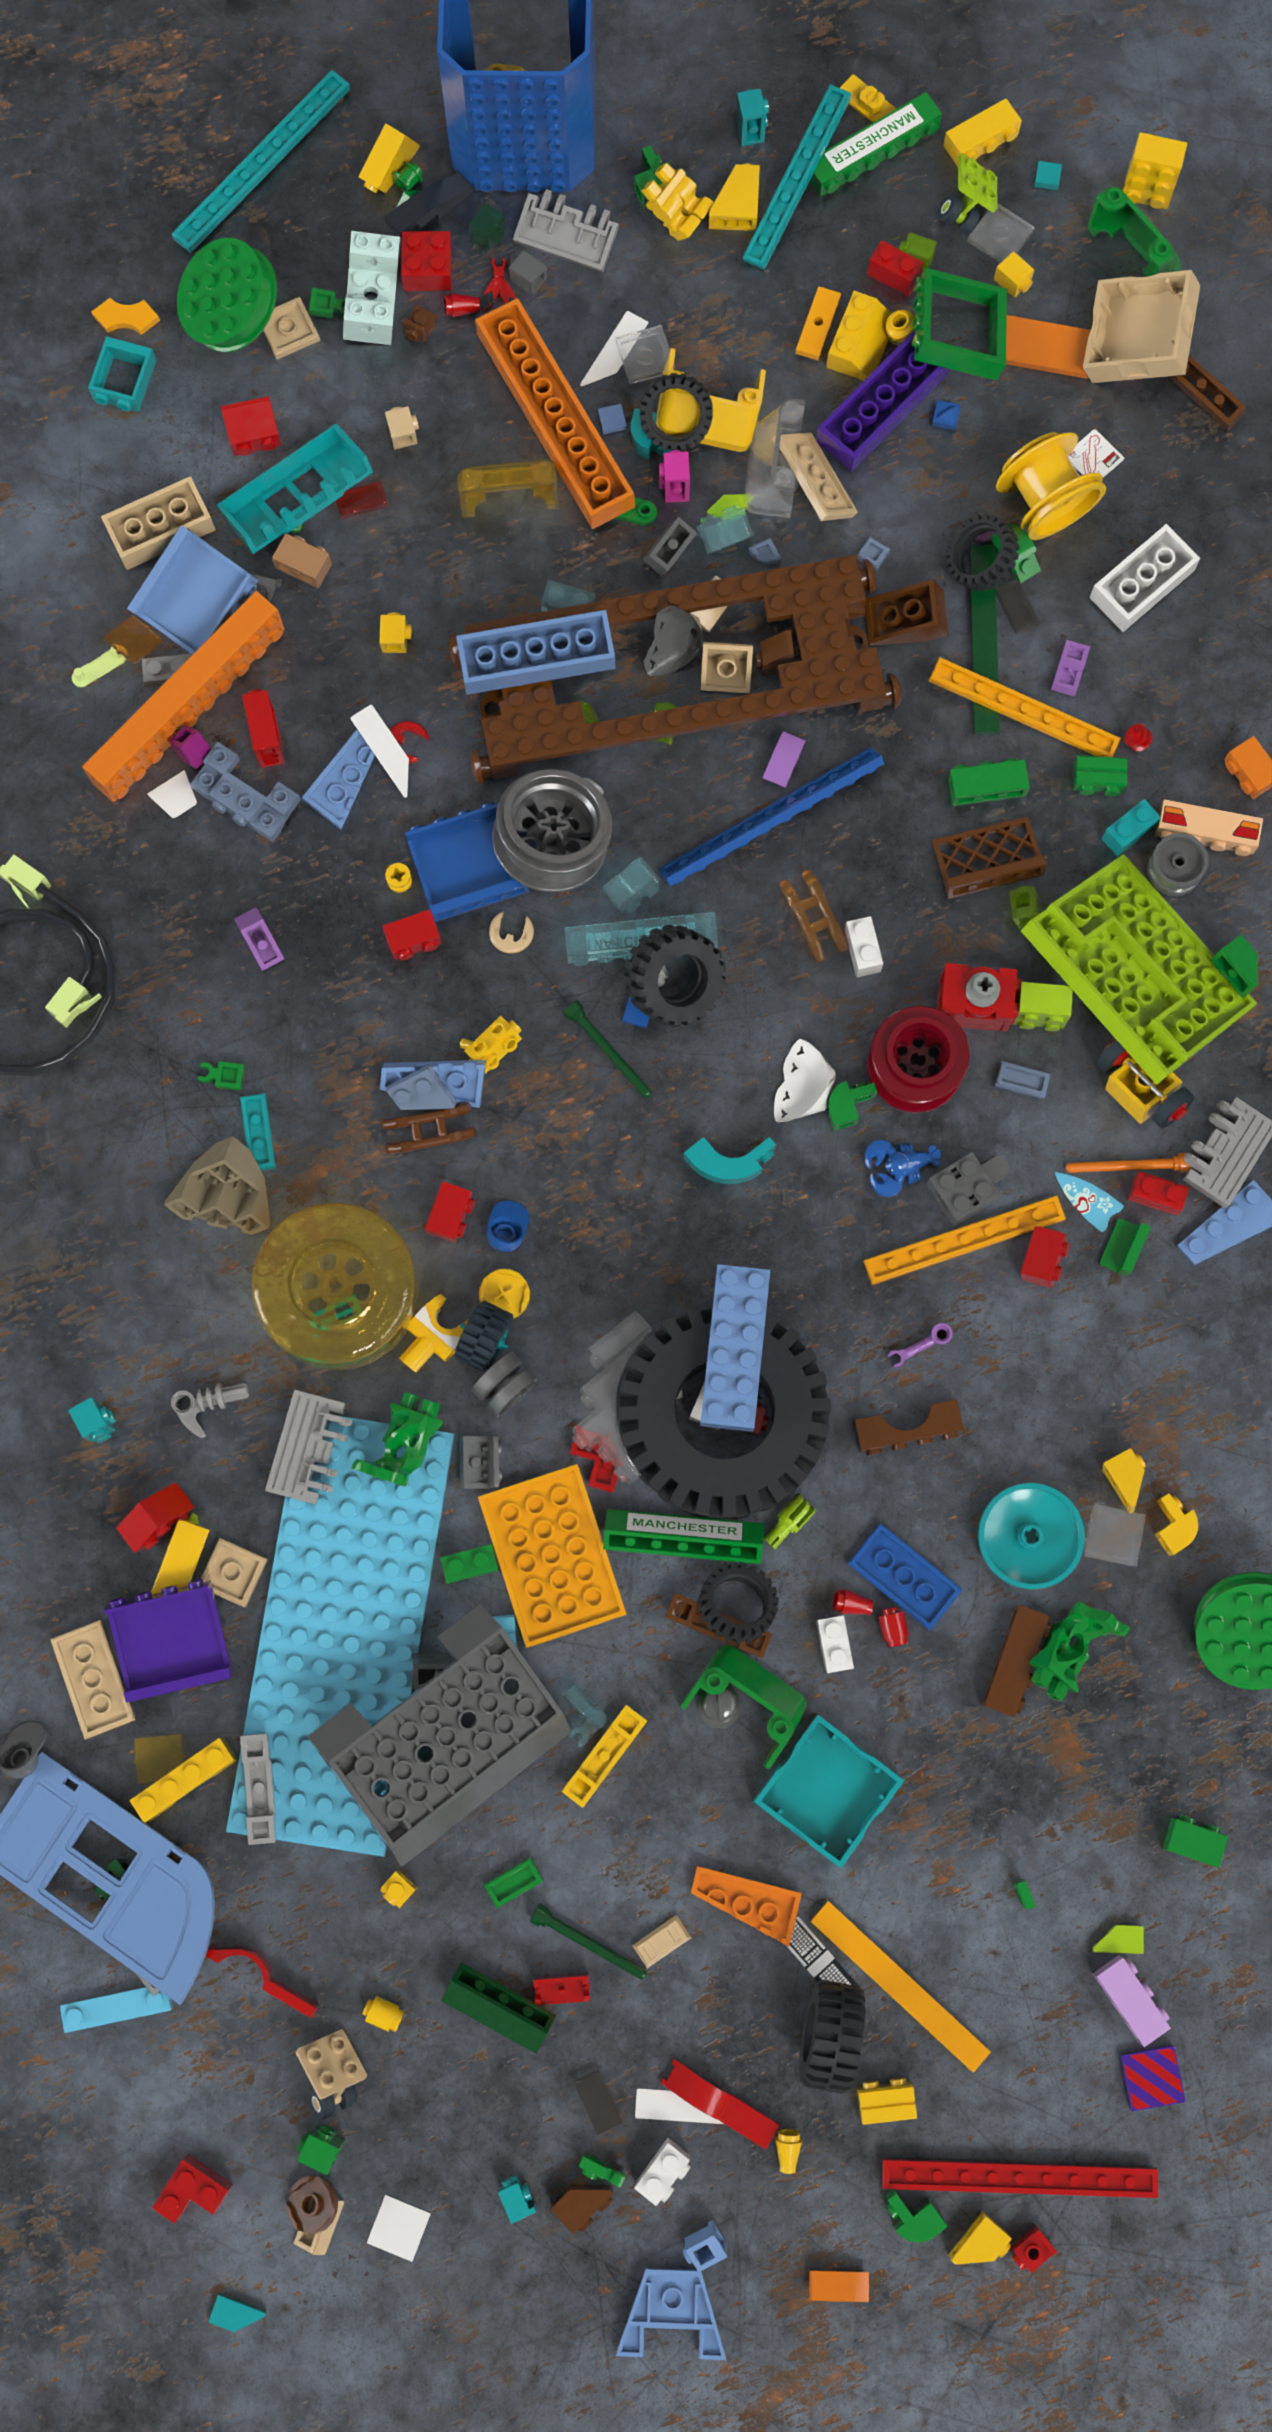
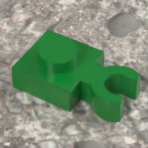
M312 287L308 314L332 319L334 312L344 318L342 306L345 305L346 297L335 299L336 292Z
M219 1061L218 1068H213L209 1063H200L201 1069L209 1070V1074L206 1077L198 1076V1080L201 1083L207 1084L214 1080L216 1088L242 1090L245 1072L244 1064Z
M586 2152L583 2153L579 2162V2167L583 2169L582 2174L593 2180H596L597 2177L606 2179L621 2188L626 2174L610 2167L609 2164Z

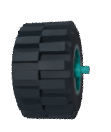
M485 1300L480 1303L472 1313L467 1324L461 1323L460 1325L464 1330L456 1346L455 1358L483 1373L493 1365L501 1349H508V1345L504 1343L513 1324V1314Z

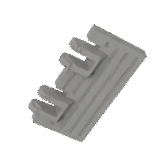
M545 190L539 208H537L539 197L528 193L513 237L514 243L603 273L619 228L618 223L609 221L611 211L604 210L598 228L592 226V223L596 216L597 206L590 205L585 221L581 223L584 216L583 211L565 206V195H559L552 213L547 211L552 199L551 190Z
M1237 1097L1230 1104L1224 1100H1219L1216 1105L1218 1110L1233 1119L1232 1123L1216 1113H1211L1208 1118L1212 1124L1223 1130L1225 1134L1216 1128L1205 1144L1195 1140L1191 1145L1193 1150L1206 1158L1208 1162L1205 1163L1189 1153H1186L1183 1158L1185 1163L1200 1172L1198 1174L1192 1169L1189 1170L1183 1181L1225 1209L1230 1206L1272 1137V1120Z
M294 1390L265 1488L266 1492L317 1505L320 1494L309 1491V1487L332 1493L333 1487L329 1484L314 1482L312 1477L314 1472L322 1473L329 1477H337L338 1471L318 1466L316 1463L329 1464L334 1443L323 1440L324 1437L347 1442L348 1436L345 1434L326 1430L329 1421L346 1427L352 1425V1420L331 1414V1412L343 1415L345 1403Z

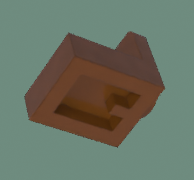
M415 305L409 318H404L401 322L403 334L412 341L418 340L425 344L438 320L437 315Z

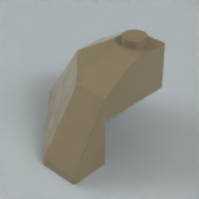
M234 1136L215 1143L199 1157L164 1202V1205L181 1219L193 1221V1218L208 1220L207 1225L227 1229L228 1225L239 1227L242 1229V1233L250 1235L269 1229L271 1225L265 1178L252 1152Z

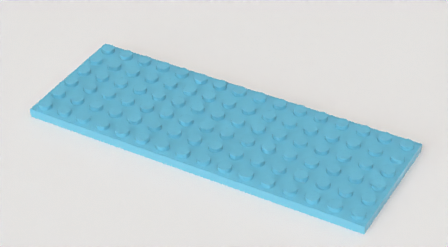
M343 1417L352 1420V1425L346 1427L329 1421L326 1430L345 1434L348 1436L347 1442L324 1437L323 1440L334 1443L329 1464L316 1463L318 1466L338 1471L337 1477L325 1476L318 1472H314L312 1477L314 1482L329 1484L333 1487L332 1493L309 1487V1491L320 1494L317 1505L288 1497L284 1499L243 1735L268 1733L274 1780L276 1840L385 1857L386 1845L373 1829L369 1819L346 1787L336 1778L307 1736L349 1703L354 1705L371 1726L412 1694L413 1653H419L455 1434L436 1431L431 1436L427 1444L422 1467L412 1472L407 1485L404 1487L351 1468L356 1459L375 1462L383 1457L385 1443L382 1439L390 1424ZM404 1446L397 1451L398 1458L404 1455L406 1451ZM240 1750L226 1832L247 1835L246 1817L248 1813L245 1773Z

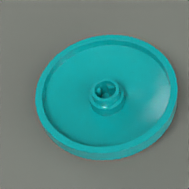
M1023 1483L1005 1489L989 1502L979 1522L978 1544L986 1565L999 1579L1017 1588L1035 1590L1050 1587L1061 1582L1075 1569L1084 1549V1526L1076 1507L1064 1494L1043 1484Z

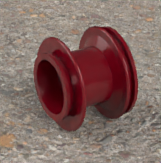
M911 1006L901 1009L883 1021L875 1034L867 1061L870 1082L875 1084L877 1094L896 1109L911 1113L934 1110L945 1104L958 1090L969 1065V1044L961 1026L944 1011L927 1006ZM919 1040L923 1046L916 1048L913 1045V1041ZM903 1048L906 1051V1055L900 1056L897 1049ZM935 1050L938 1052V1057L932 1058L928 1052ZM915 1059L916 1062L921 1061L923 1063V1066L919 1067L917 1064L912 1065L910 1060ZM899 1066L904 1067L906 1072H903ZM935 1068L938 1073L929 1074L928 1069Z

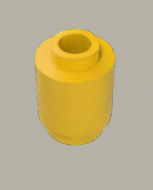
M376 1996L374 2000L368 1999L362 2014L367 2016L365 2022L387 2032L389 2030L396 2032L405 2011L399 2009V2005Z

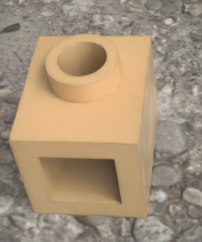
M408 406L394 407L390 411L385 412L394 450L418 444L415 430L419 429L415 414H410Z

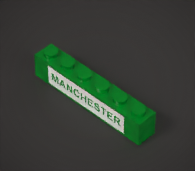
M927 92L921 94L825 150L809 182L820 197L826 193H833L840 185L847 181L855 180L862 172L874 169L886 158L891 159L905 147H912L924 136L934 134L940 127L942 113Z
M607 1509L603 1550L761 1564L764 1523Z

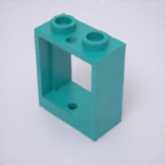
M106 336L88 386L92 399L101 405L110 404L117 406L123 411L133 410L139 412L157 361L153 349ZM113 359L142 366L132 396L103 389Z

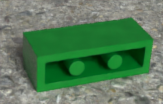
M1009 758L1002 763L994 764L991 761H986L972 767L958 765L950 770L948 776L952 806L1024 797L1030 788L1025 759Z

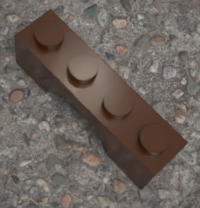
M957 1399L931 1404L924 1423L912 1430L893 1428L881 1415L856 1419L853 1422L859 1453L866 1452L867 1456L882 1453L881 1449L886 1447H892V1451L908 1448L907 1443L916 1441L918 1446L933 1443L932 1438L940 1436L943 1437V1440L958 1438V1433L964 1430Z

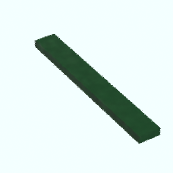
M995 545L969 547L971 575L985 571L994 563ZM994 582L995 588L991 590L987 587L986 591L982 592L970 589L972 672L998 683L996 583ZM973 702L974 735H999V713Z

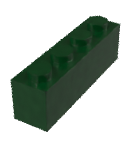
M462 1962L441 2000L537 2054L556 2017L552 2012Z

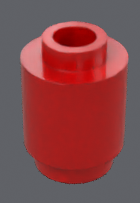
M897 1607L883 1609V1615L878 1616L883 1641H886L887 1647L908 1643L907 1636H909L904 1611H898Z

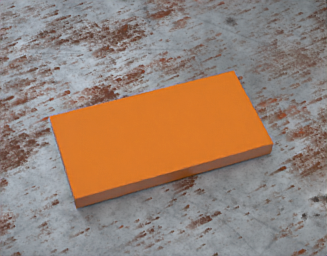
M1007 315L1006 364L1088 379V375L1083 369L1088 336L1091 330Z

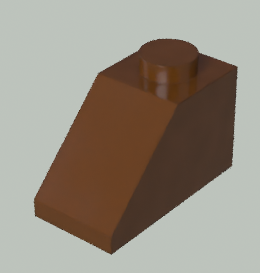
M786 630L760 642L759 652H755L756 667H761L762 675L779 674L778 665L793 662L794 651L791 630Z

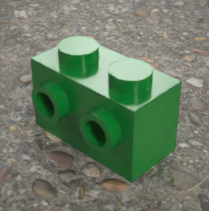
M315 2126L311 2132L307 2130L305 2135L302 2136L296 2151L300 2152L297 2161L327 2175L333 2167L345 2139L335 2135L336 2131L329 2126Z

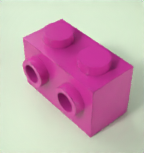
M673 450L669 453H664V463H659V488L664 489L665 503L689 501L690 472L688 452Z

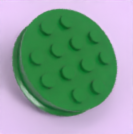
M220 238L200 249L187 265L180 280L177 293L178 316L186 333L192 339L205 344L217 352H234L252 343L264 330L274 310L277 296V281L272 264L262 252L236 238Z
M1244 1572L1229 1576L1210 1588L1197 1607L1194 1631L1199 1655L1206 1667L1225 1683L1249 1690L1272 1688V1574Z

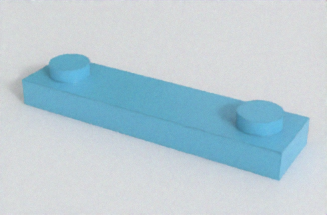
M147 1987L60 2005L64 2033L173 2009L171 1998L162 1992L153 1996Z

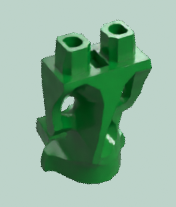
M407 1392L404 1393L400 1405L391 1402V1423L382 1439L385 1443L383 1457L375 1462L356 1459L351 1468L405 1487L412 1472L422 1467L429 1439L443 1424L442 1420L436 1418L440 1404L423 1399L418 1412L417 1408L421 1397ZM404 1446L406 1451L402 1457L398 1458L397 1451Z
M1077 1602L1063 1620L1052 1625L1045 1640L1043 1650L1030 1660V1664L1036 1669L1031 1681L1035 1685L1046 1689L1051 1682L1046 1694L1054 1700L1063 1701L1067 1691L1076 1693L1079 1691L1077 1675L1090 1657L1087 1654L1089 1642L1099 1636L1105 1637L1107 1634L1124 1637L1129 1632L1130 1627L1119 1622L1111 1612L1094 1609L1082 1602ZM1076 1636V1643L1070 1646V1639Z

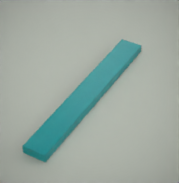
M831 84L827 88L742 257L744 262L765 270L852 98L850 92Z

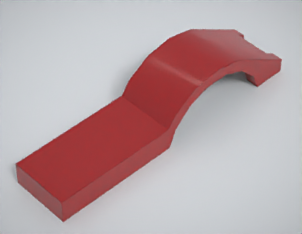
M213 1947L208 1950L206 1957L216 1963L233 1955L246 1956L252 1959L262 1971L264 1979L263 1990L310 2018L316 2012L319 2006L317 2003L272 1977V1970L267 1959L258 1951L248 1947Z
M675 2058L673 2059L671 2064L675 2067L668 2079L662 2078L660 2082L662 2085L693 2107L721 2121L765 2150L767 2149L780 2126L779 2123L733 2094L727 2093L709 2083Z

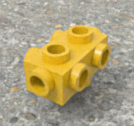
M500 1016L475 1041L463 1038L460 1041V1048L465 1049L464 1051L471 1058L470 1060H486V1074L489 1070L497 1068L499 1061L508 1052H513L517 1048V1043L522 1039L519 1035L522 1030L513 1020L507 1022Z

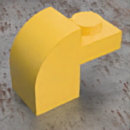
M1168 1493L1156 1500V1502L1171 1523L1154 1535L1166 1553L1172 1556L1187 1547L1194 1540L1198 1531V1519L1194 1510L1184 1514L1181 1511L1184 1508L1180 1500Z

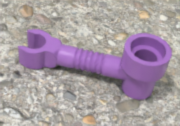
M939 1323L933 1327L932 1333L928 1337L900 1351H891L888 1357L894 1354L901 1357V1361L893 1367L898 1368L902 1366L905 1360L935 1344H947L952 1338V1329L947 1324ZM939 1331H944L947 1334V1337L945 1339H939L937 1337V1333Z

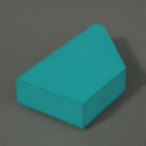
M219 2293L208 2323L235 2332L264 2318L267 2311Z

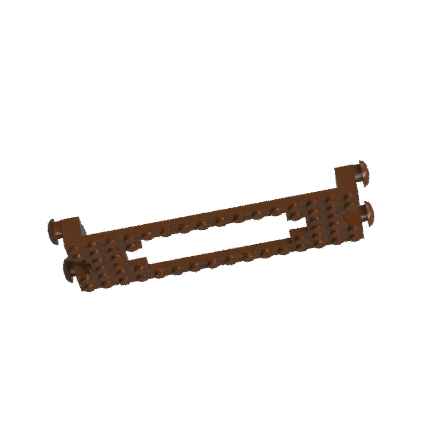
M850 555L464 626L465 634L606 610L609 627L656 619L657 613L668 606H674L691 613L763 599L768 622L792 618L801 661L778 665L781 689L585 724L581 701L556 705L551 680L488 691L480 702V714L482 716L488 755L479 757L477 748L472 752L470 767L474 779L478 784L484 785L483 779L493 778V780L518 776L516 765L852 703H857L859 713L882 709L886 705H891L895 710L900 705L902 698L899 680L894 674L888 673L887 682H884L877 648H868V638L865 632L857 626L848 625L849 619L864 617L866 614L864 590L870 595L876 588V572L870 560L863 558L862 567L859 568L856 555ZM454 633L450 636L448 643L449 655L454 666L462 669L456 634ZM854 639H858L862 642V646L860 648L856 649ZM490 705H495L499 708V712L495 715H489L485 710Z

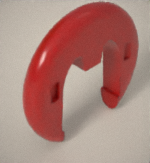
M413 721L399 722L390 729V732L399 744H403L405 741V736L401 734L404 732L413 733L430 741L425 728ZM405 753L409 758V764L419 761L418 758Z

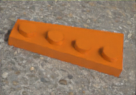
M697 1866L691 1889L693 1895L729 1913L782 1944L790 1946L802 1895L801 1892Z

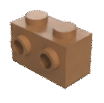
M285 534L272 557L275 569L319 589L332 565L330 555L326 549L318 545L315 547L309 545L302 537L297 535L293 537Z

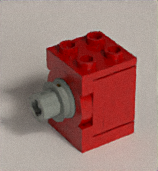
M945 963L940 976L938 1010L944 1011L951 1016L961 1028L1007 1032L1010 1025L1015 1023V1018H1018L1019 1003L1015 1002L1017 993L1020 992L1021 978H1017V969L999 968V970H994L984 966L968 968L969 965Z

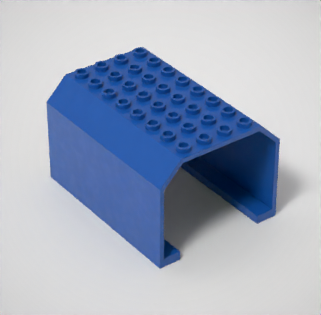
M439 0L437 54L452 168L459 172L475 190L484 192L492 190L539 192L548 189L561 193L563 191H571L594 171L596 65L593 0H568L571 64L563 71L477 70L469 0Z

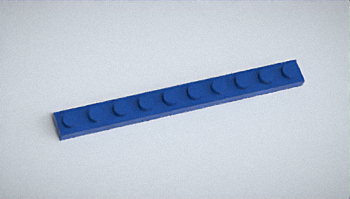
M871 747L658 868L661 878L669 886L681 883L687 876L694 872L702 871L708 864L726 857L729 852L747 845L750 840L768 833L771 828L789 821L792 816L799 812L810 809L818 801L831 797L839 789L852 785L860 777L873 773L884 764L882 756Z

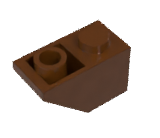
M570 2185L552 2203L550 2210L573 2235L578 2230L583 2232L593 2222L591 2216L598 2209L601 2212L604 2211L613 2201L610 2197L613 2194V2188L610 2185Z

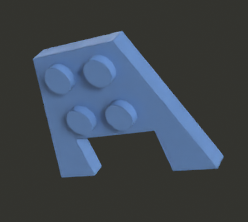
M646 2267L617 2348L616 2356L643 2357L644 2328L699 2330V2359L727 2360L702 2271L698 2272L697 2269Z

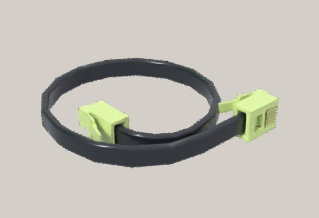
M13 855L6 865L0 867V877L12 885V889L27 908H9L1 911L0 924L14 919L49 921L73 932L81 941L85 953L84 969L78 981L76 982L71 977H68L45 1008L67 1028L77 1015L86 1011L87 1008L102 998L100 994H97L89 1000L92 996L86 990L94 975L95 954L89 938L74 922L45 909H30L23 900L22 893L12 882L38 901L44 896L78 920L98 941L107 966L105 998L91 1025L80 1038L60 1055L33 1065L0 1064L1 1075L36 1076L68 1064L92 1043L100 1033L115 1003L117 968L107 940L82 912L49 889L51 884L44 875Z

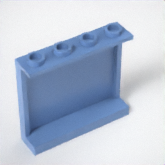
M181 525L127 609L143 618L193 655L246 599L256 591V584L259 580Z

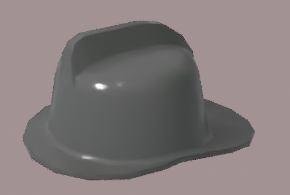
M729 1683L726 1689L717 1695H711L701 1688L698 1690V1709L700 1717L705 1724L712 1728L722 1729L729 1727L737 1720L741 1707L739 1688Z

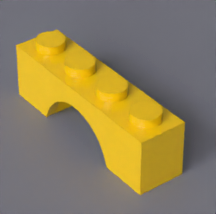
M225 1737L218 1738L129 1801L144 1823L150 1822L193 1789L216 1776L239 1759Z

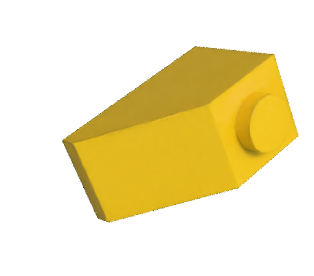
M1131 1448L1104 1462L1102 1468L1103 1473L1129 1514L1135 1511L1145 1471L1144 1468L1146 1467L1142 1457L1138 1453L1134 1454Z
M982 2211L948 2256L955 2265L995 2261L998 2256L1002 2258L1011 2247L1009 2242L1012 2238Z

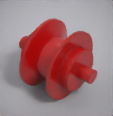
M1135 724L1127 730L1124 740L1134 751L1141 752L1149 747L1153 735L1143 724Z

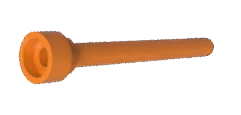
M1178 1153L1177 1156L1168 1159L1072 1162L1066 1164L1065 1169L1069 1173L1173 1169V1171H1178V1173H1187L1191 1166L1185 1163L1183 1159L1186 1153Z

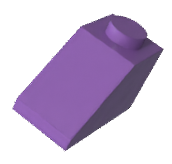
M256 907L234 919L262 971L284 960L282 953Z

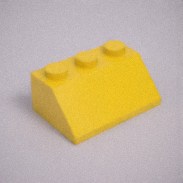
M853 291L829 350L826 368L864 381L879 366L889 342L886 321L892 313L877 298Z

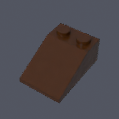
M934 579L866 598L865 610L870 646L927 642L949 635L944 590Z

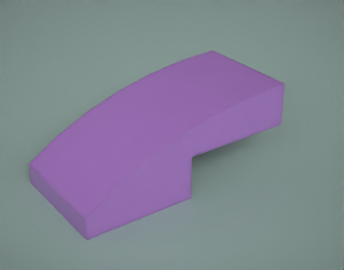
M1066 640L1051 690L1075 697L1090 646Z
M783 731L768 763L763 779L787 787L806 740Z

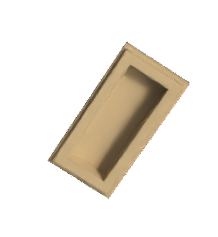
M675 1915L632 1946L646 1968H649L692 1937L679 1917Z

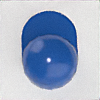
M501 1201L493 1207L486 1227V1240L493 1249L501 1252H512L520 1246L530 1221L527 1209L514 1201Z

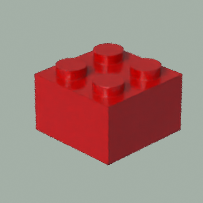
M450 231L402 232L401 276L404 291H452V241Z

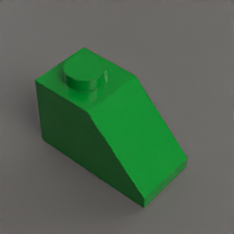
M1242 935L1223 947L1210 960L1243 999L1258 985V954Z

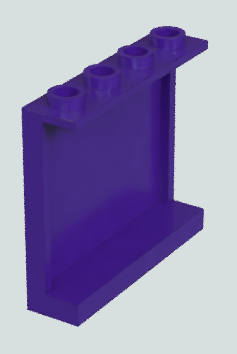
M197 1579L188 1582L186 1587L178 1588L177 1585H171L162 1588L160 1593L152 1594L151 1591L136 1594L135 1599L126 1600L125 1597H120L109 1601L110 1604L103 1611L104 1614H108L126 1687L124 1691L126 1703L231 1678L233 1669L211 1581L204 1582L203 1579Z

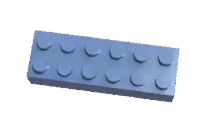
M606 610L456 636L467 695L616 669L614 648Z
M717 1264L700 1426L754 1431L770 1270Z

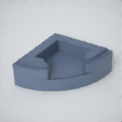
M771 538L748 548L749 554L758 562L764 564L781 562V557Z

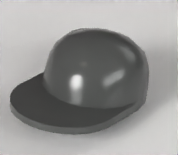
M27 1722L11 1732L0 1749V1769L6 1776L13 1779H21L32 1774L38 1765V1752L46 1739V1731L41 1724Z

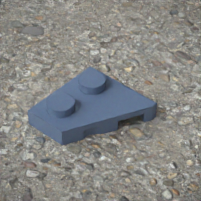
M430 1065L388 1085L386 1089L400 1110L452 1109L457 1103Z

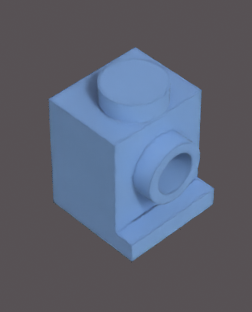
M713 2220L708 2222V2226L684 2238L685 2247L682 2249L687 2262L689 2264L693 2263L698 2272L727 2258L726 2240Z

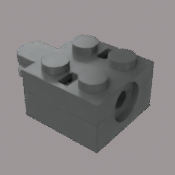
M971 1152L929 1178L926 1185L955 1227L997 1201L1001 1194L994 1184L1007 1176L1009 1163L1004 1157L994 1155L980 1164L974 1153Z

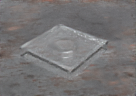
M997 203V210L994 213L988 210L969 235L967 242L1001 263L1013 251L1016 254L1034 232L1035 227Z
M662 325L615 337L629 384L663 375L670 349Z
M1093 1504L1083 1556L1137 1567L1146 1515L1134 1512L1129 1514L1125 1510Z

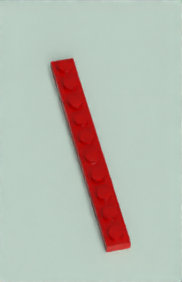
M882 2158V2188L1158 2198V2169L1156 2167Z

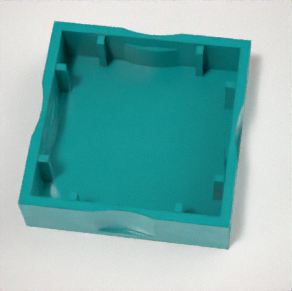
M816 1714L754 1798L753 1802L841 1869L863 1839L870 1823L884 1810L905 1780L876 1758L870 1756L847 1736Z

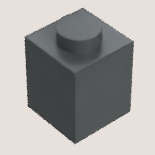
M524 250L518 257L515 256L509 264L510 281L532 296L547 280L546 265Z

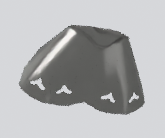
M668 606L657 613L654 625V640L647 652L646 658L643 660L645 670L649 676H662L678 670L695 657L702 647V629L699 617L674 606ZM661 621H662V622L665 623V624L662 626V628H661V630H660ZM692 628L697 631L696 638L691 635L690 631ZM650 660L656 662V663L654 664V666H653V669L651 668V667H652V664H651Z

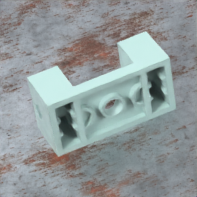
M351 231L343 340L391 345L400 237ZM367 292H374L378 297L374 300H369L364 295Z

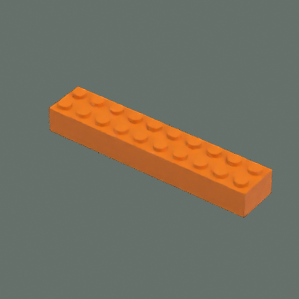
M517 298L475 319L479 339L590 527L594 529L635 508L633 490L519 299Z
M255 591L82 766L92 784L113 803L117 799L123 798L127 794L129 787L135 781L141 780L146 770L152 764L160 761L163 752L171 746L168 740L185 724L192 728L196 724L198 717L204 711L212 708L221 693L225 694L231 688L232 682L238 676H243L248 671L249 665L255 659L261 658L266 652V648L272 642L280 639L284 626L278 609L259 592Z

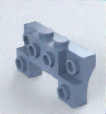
M217 742L203 760L205 765L191 782L192 789L211 801L212 806L220 813L224 814L227 812L232 815V819L242 827L247 825L271 842H274L288 817L301 801L299 795L278 782L270 794L265 797L230 774L240 761L239 756Z

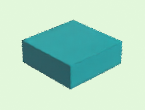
M1038 161L1034 187L1058 190L1062 164Z

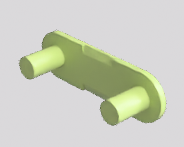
M113 645L109 651L81 668L74 669L72 675L73 683L77 687H85L126 661V650Z

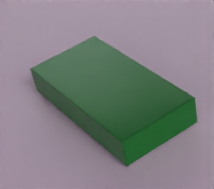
M529 1857L485 1883L484 1887L495 1907L499 1908L544 1880L532 1858Z

